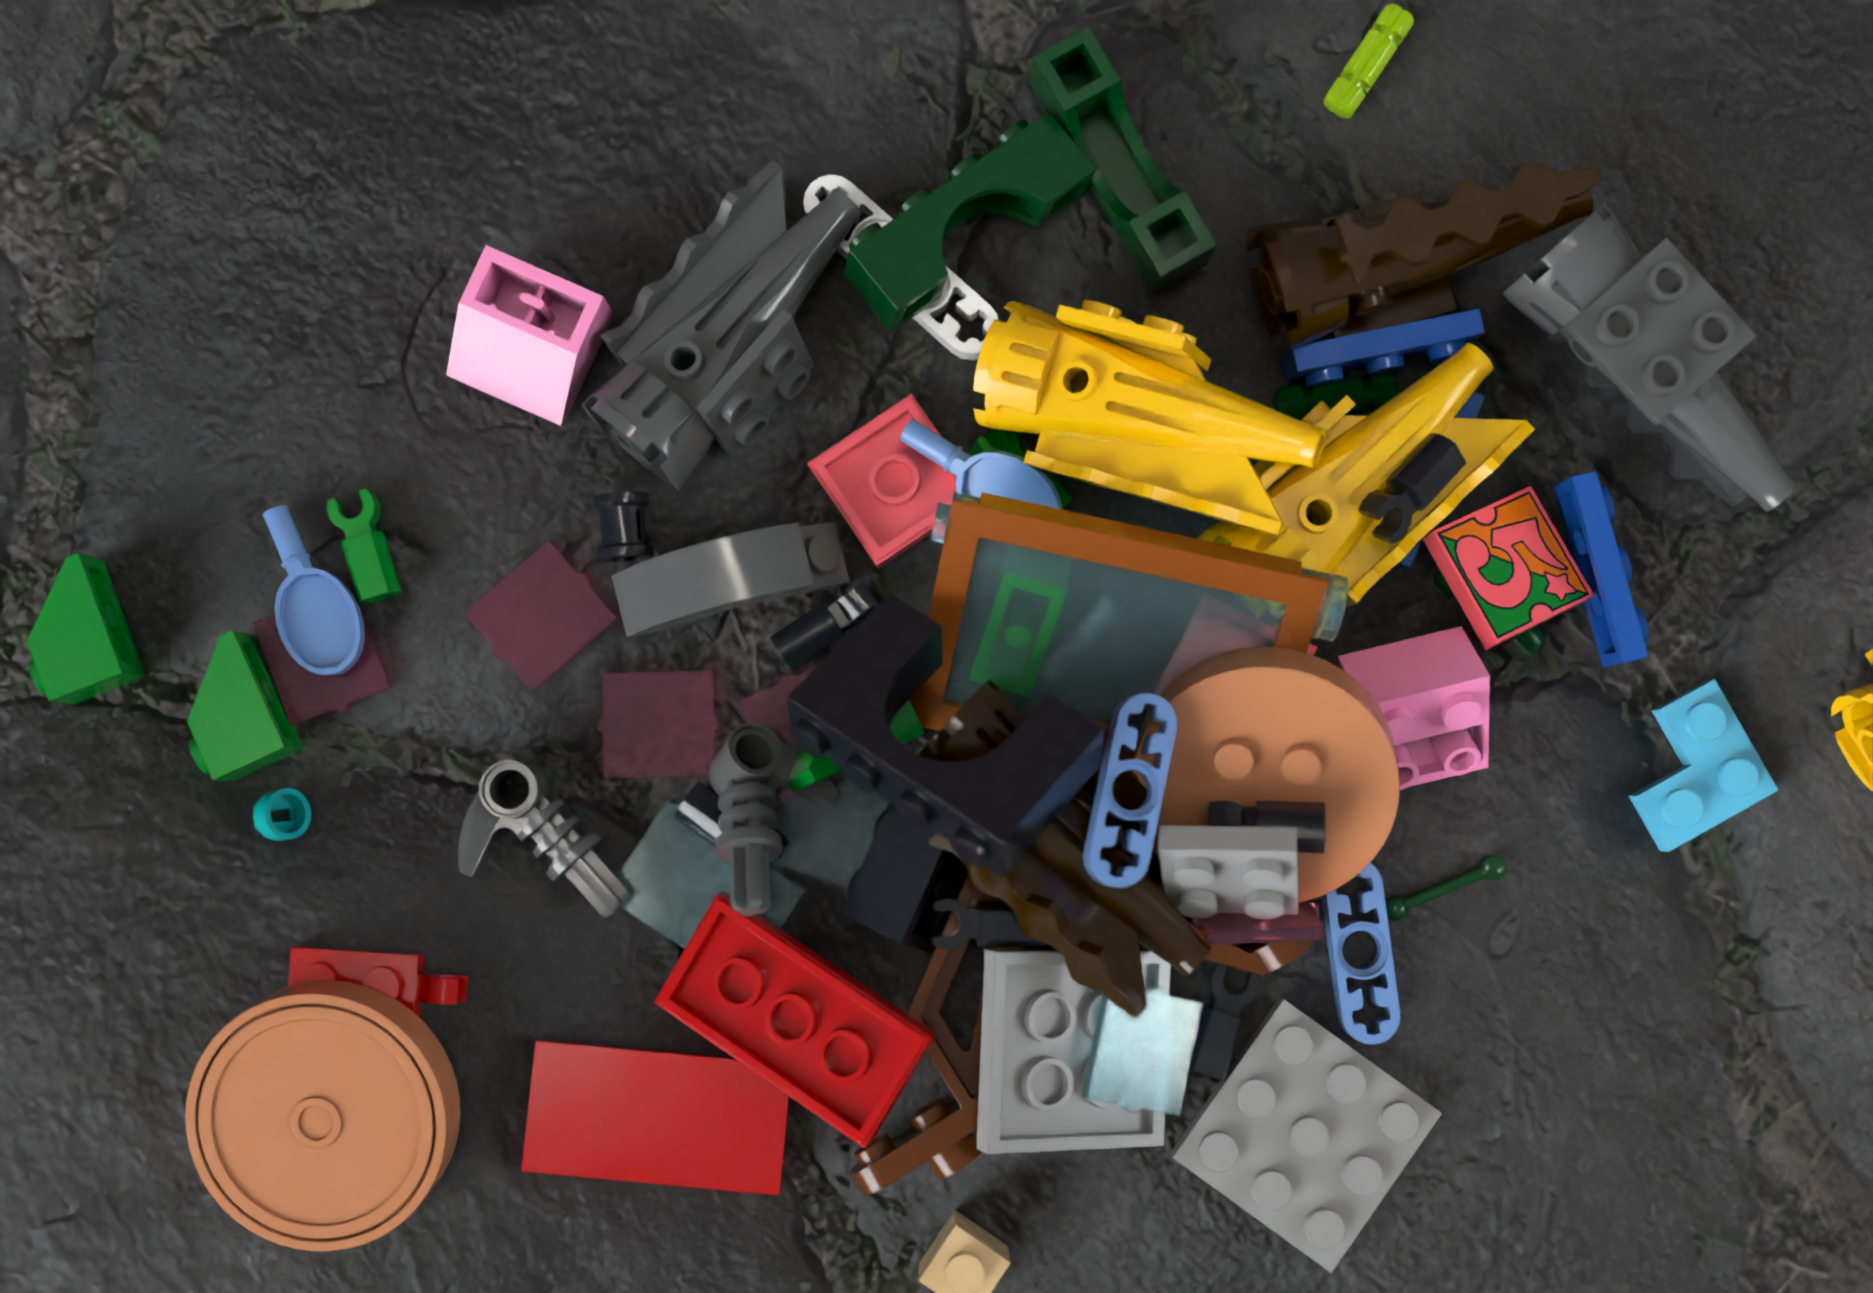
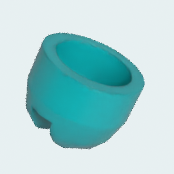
M282 788L267 792L253 806L254 827L263 837L274 841L297 838L309 827L311 821L310 804L307 798L296 789ZM289 809L290 821H272L271 812Z

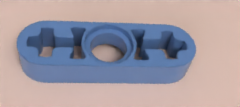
M1141 693L1124 699L1117 705L1111 717L1083 851V862L1086 871L1093 880L1104 886L1117 888L1131 886L1145 875L1149 867L1177 731V717L1173 707L1167 700L1156 694ZM1144 706L1150 708L1149 719L1159 723L1158 733L1146 735L1141 750V755L1153 754L1155 756L1153 766L1138 759L1119 760L1120 748L1127 752L1134 751L1136 748L1138 730L1128 726V717L1140 714ZM1126 770L1137 772L1144 778L1147 784L1148 793L1146 800L1135 810H1127L1119 806L1112 793L1114 780L1120 773ZM1107 814L1122 821L1141 820L1139 832L1133 829L1125 830L1122 849L1132 854V863L1130 866H1120L1116 871V876L1110 875V863L1100 859L1102 847H1113L1119 830V826H1105Z
M1369 863L1363 871L1356 875V877L1365 878L1367 882L1366 889L1356 893L1358 912L1367 913L1372 910V922L1349 920L1339 925V913L1352 914L1348 895L1339 894L1336 890L1321 896L1338 1023L1342 1030L1353 1039L1364 1044L1373 1045L1383 1043L1394 1035L1398 1029L1401 1015L1383 881L1378 869L1372 863ZM1356 931L1369 933L1375 940L1377 947L1374 960L1363 968L1351 967L1345 961L1342 952L1345 939ZM1380 975V986L1367 985L1371 1003L1383 1007L1384 1012L1383 1016L1373 1020V1029L1367 1031L1365 1024L1352 1018L1353 1011L1363 1008L1362 989L1355 985L1347 989L1346 978L1368 980Z

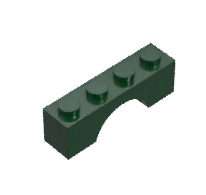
M1089 26L1033 56L1029 84L1046 113L1050 112L1096 168L1089 187L1152 295L1206 266L1217 244L1185 190L1178 189L1172 185L1161 173L1147 152L1129 115L1122 92L1121 81Z
M1049 111L1031 124H1028L1025 119L1015 123L1001 135L996 143L998 147L982 158L977 153L966 157L950 172L948 182L933 192L928 188L919 190L900 207V215L883 227L878 222L873 223L852 239L849 244L850 250L844 276L890 333L941 297L948 276L943 257L942 241L957 225L973 217L996 214L1013 217L1038 229L1084 196L1096 168Z

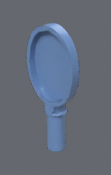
M915 419L910 420L900 436V441L944 468V472H951L957 476L956 491L960 500L980 503L981 494L984 492L1062 509L1060 496L1051 480L1039 468L1023 463L1024 458L1001 450H986L971 456L963 451L962 446H955Z
M287 505L270 508L263 513V517L281 557V566L286 569L288 574L276 593L274 606L276 627L281 641L292 658L308 671L324 676L343 674L358 661L363 651L365 632L360 607L354 595L339 578L330 572L312 567L309 560L311 555L306 552Z

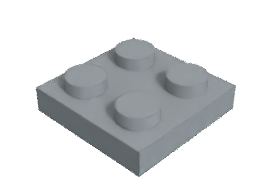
M1159 825L1158 852L1164 893L1182 915L1191 918H1207L1216 913H1246L1252 918L1269 920L1278 918L1283 914H1299L1297 827Z

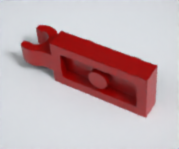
M296 946L291 947L288 987L299 983L323 980L352 982L368 986L391 996L412 1010L420 1018L422 1002L441 1005H457L458 1002H465L467 1000L468 975L424 973L425 953Z

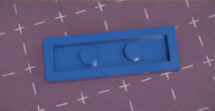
M1474 309L1308 343L1296 350L1287 352L1281 360L1286 383L1305 379L1307 388H1311L1315 385L1344 380L1343 371L1367 367L1369 376L1397 371L1406 367V358L1428 354L1429 363L1444 362L1466 343H1472L1485 334L1480 309Z
M1597 471L1573 476L1552 486L1570 554L1595 595L1585 601L1584 604L1602 667L1649 657L1645 646L1649 641L1648 623L1642 610L1634 607L1628 585L1632 578L1631 563L1625 549L1622 546H1617L1611 524L1615 516V508L1610 491L1605 485H1600Z

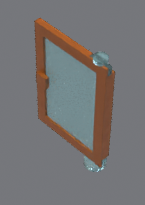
M954 492L951 505L938 503L930 539L932 542L943 544L928 615L930 619L942 626L943 664L911 697V704L923 728L941 731V728L990 679L1002 690L1024 719L1049 693L1104 728L1103 748L1105 749L1111 717L1120 702L1141 693L1160 695L1166 686L1181 673L1207 658L1223 652L1251 647H1279L1307 653L1311 638L1333 642L1340 629L1346 607L1348 578L1302 568L1301 561L984 492H982L981 498ZM1145 706L1140 714L1128 717V726L1137 729L1138 735L1146 714L1150 709ZM1120 748V761L1134 759L1135 750L1127 752Z

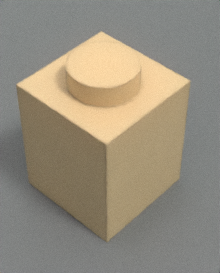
M954 1210L919 1262L918 1281L935 1293H991L1011 1264L1008 1246Z

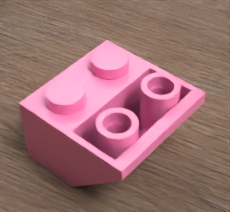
M485 245L458 304L446 375L449 378L564 427L603 342L600 336L608 331L615 313L604 296Z
M1462 626L1338 656V667L1356 679L1369 692L1387 720L1396 750L1400 790L1489 768L1490 675Z

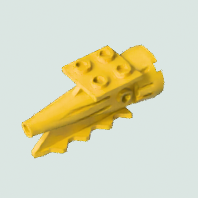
M1083 300L1081 310L1059 305L1056 316L1017 301H1010L1003 307L1012 314L1007 322L994 319L988 329L979 354L973 391L985 394V411L974 408V415L977 423L984 427L1040 434L1035 452L1027 450L1023 463L1045 472L1123 492L1155 503L1184 509L1223 522L1241 525L1278 536L1281 535L1284 522L1249 459L1300 464L1315 468L1324 447L1325 429L1309 425L1206 381L1201 370L1208 372L1211 359L1195 345L1197 338L1183 333L1184 326L1176 322L1146 315L1143 325H1139L1134 321L1120 317L1121 310L1091 300Z
M1466 343L1451 357L1367 416L1345 415L1356 405L1348 395L1332 409L1322 400L1301 420L1309 425L1326 430L1324 447L1315 468L1300 464L1259 460L1253 466L1284 522L1280 536L1219 520L1196 539L1301 561L1302 574L1329 579L1328 586L1339 596L1335 601L1345 609L1360 601L1381 577L1397 565L1429 531L1445 519L1476 486L1492 474L1535 428L1527 420L1454 418L1482 381L1494 370L1491 360L1481 349L1471 343ZM1438 433L1456 443L1466 461L1462 469L1425 509L1421 511L1416 510L1413 513L1411 525L1401 540L1392 544L1375 538L1372 531L1381 523L1384 516L1377 520L1362 515L1358 510L1362 500L1374 490H1383L1388 485L1385 480L1428 434ZM1306 514L1312 518L1314 524L1307 519ZM1233 593L1257 616L1266 608L1278 615L1279 618L1271 625L1278 630L1286 604Z

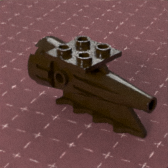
M1529 160L1519 166L1509 187L1498 191H1492L1468 178L1456 184L1449 199L1424 204L1420 191L1323 220L1314 217L1252 227L1247 232L1246 251L1259 248L1261 266L1249 269V274L1264 326L1269 336L1283 334L1284 338L1277 348L1282 353L1296 350L1330 333L1332 338H1338L1435 318L1455 312L1457 306L1447 276L1477 266L1576 219L1590 216L1593 212V197L1590 189L1603 181L1600 167L1572 168L1557 173L1534 160Z
M989 679L941 728L942 730L928 745L926 744L918 755L943 762H960L981 757L999 747L1025 719L1002 690ZM1103 748V750H1102V759H1103L1104 750H1105L1104 748ZM1101 766L1003 878L984 865L975 867L964 861L953 850L950 842L937 833L928 841L931 846L954 853L965 864L972 884L980 892L1003 899L1015 911L1023 933L1029 938L1053 946L1064 957L1070 977L1080 985L1100 991L1113 1004L1134 1019L1140 1016L1148 1006L1139 943L1172 965L1184 977L1189 975L1211 950V947L1199 937L1148 872L1137 883L1128 887L1117 888L1097 883L1086 871L1083 862V851ZM1126 770L1120 773L1114 780L1112 793L1119 806L1127 810H1135L1145 802L1148 789L1139 782L1138 777L1133 771ZM1107 814L1105 826H1119L1115 845L1113 847H1102L1100 859L1110 863V875L1116 876V871L1120 866L1131 865L1132 854L1122 849L1124 837L1122 825L1127 821L1115 819Z

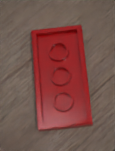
M726 892L717 893L654 1001L659 1007L864 1149L873 1142L937 1035L761 915H740L738 911L733 910L731 907V895Z
M539 1038L535 1041L521 1171L779 1196L782 1186L790 1097L731 1056Z

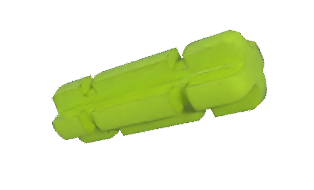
M1394 3L1384 7L1372 29L1368 31L1344 67L1340 77L1336 79L1325 96L1323 104L1329 111L1343 119H1349L1353 116L1366 96L1365 93L1369 92L1397 50V46L1401 44L1413 26L1414 17L1410 12Z

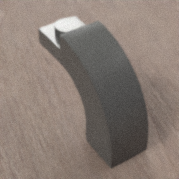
M799 522L738 533L651 558L611 576L626 637L679 629L711 615L741 606L781 597L835 589L850 583L835 522L799 526Z

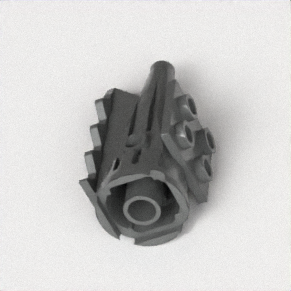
M775 161L769 162L746 186L731 190L725 195L715 221L705 232L689 237L684 241L673 268L663 279L647 284L642 288L636 299L633 311L621 326L601 334L600 337L615 359L624 367L590 394L581 404L582 408L603 430L608 424L614 427L611 432L619 440L618 444L659 479L668 485L672 483L677 490H680L687 483L715 438L722 449L732 458L736 456L743 446L750 447L755 444L765 433L771 414L785 399L791 400L796 397L809 381L814 363L795 324L794 316L853 224L862 215L860 209L844 193L833 189L823 201L788 229L784 171Z
M1604 203L1502 293L1513 306L1549 334L1546 337L1548 341L1569 343L1573 353L1585 363V381L1590 387L1618 389L1628 400L1627 427L1632 433L1660 435L1670 446L1669 473L1675 480L1702 481L1713 494L1732 506L1738 505L1748 495L1765 512L1778 506L1797 489L1796 483L1788 476L1756 426L1718 373L1726 363L1756 338L1757 335L1667 238L1662 240L1642 258V255L1614 213Z

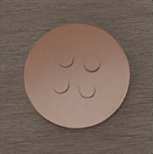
M1251 647L1223 652L1193 665L1176 677L1160 693L1159 696L1167 700L1175 711L1177 731L1152 848L1158 857L1159 825L1209 826V802L1232 801L1245 807H1257V801L1325 802L1324 853L1298 852L1299 903L1336 890L1363 871L1375 858L1390 834L1396 818L1400 791L1395 745L1387 720L1373 697L1356 679L1334 664L1305 652L1279 647ZM1149 709L1140 728L1134 759L1145 761L1153 766L1155 758L1153 754L1141 755L1145 736L1158 733L1159 723L1149 719ZM1134 772L1139 782L1147 789L1144 778L1137 772Z
M336 980L311 981L285 987L266 996L234 1018L212 1039L200 1057L189 1084L185 1111L186 1135L194 1165L202 1182L215 1201L236 1222L254 1234L282 1246L307 1251L344 1250L364 1245L392 1231L405 1221L431 1192L445 1172L456 1146L461 1114L460 1096L451 1062L443 1046L426 1023L412 1010L391 996L368 986Z

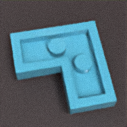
M1715 679L1705 680L1651 710L1683 765L1629 795L1631 802L1659 851L1670 852L1779 791Z

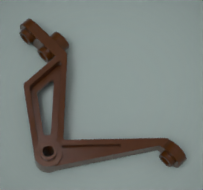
M968 872L955 899L963 903L967 909H977L979 901H1004L1001 898L980 892L972 884ZM950 911L940 935H949L956 929L957 917L953 912ZM1284 914L1278 918L1266 920L1251 932L1255 941L1244 950L1189 923L1199 937L1211 947L1210 952L1205 957L1206 960L1263 976L1295 960L1310 949L1316 941L1301 917L1288 921ZM970 939L962 946L954 949L934 947L905 1009L906 1014L937 1034L928 1048L927 1054L952 1092L955 1100L947 1105L942 1098L928 1103L909 1118L913 1125L911 1128L892 1140L887 1132L882 1133L874 1138L871 1145L865 1149L860 1147L854 1153L859 1162L850 1170V1174L864 1196L885 1188L926 1161H928L938 1179L946 1178L967 1166L982 1152L976 1149L977 1141L972 1132L977 1130L983 986L971 1043L968 1049L964 1050L960 1047L939 1013ZM991 947L990 949H1022L1023 947Z

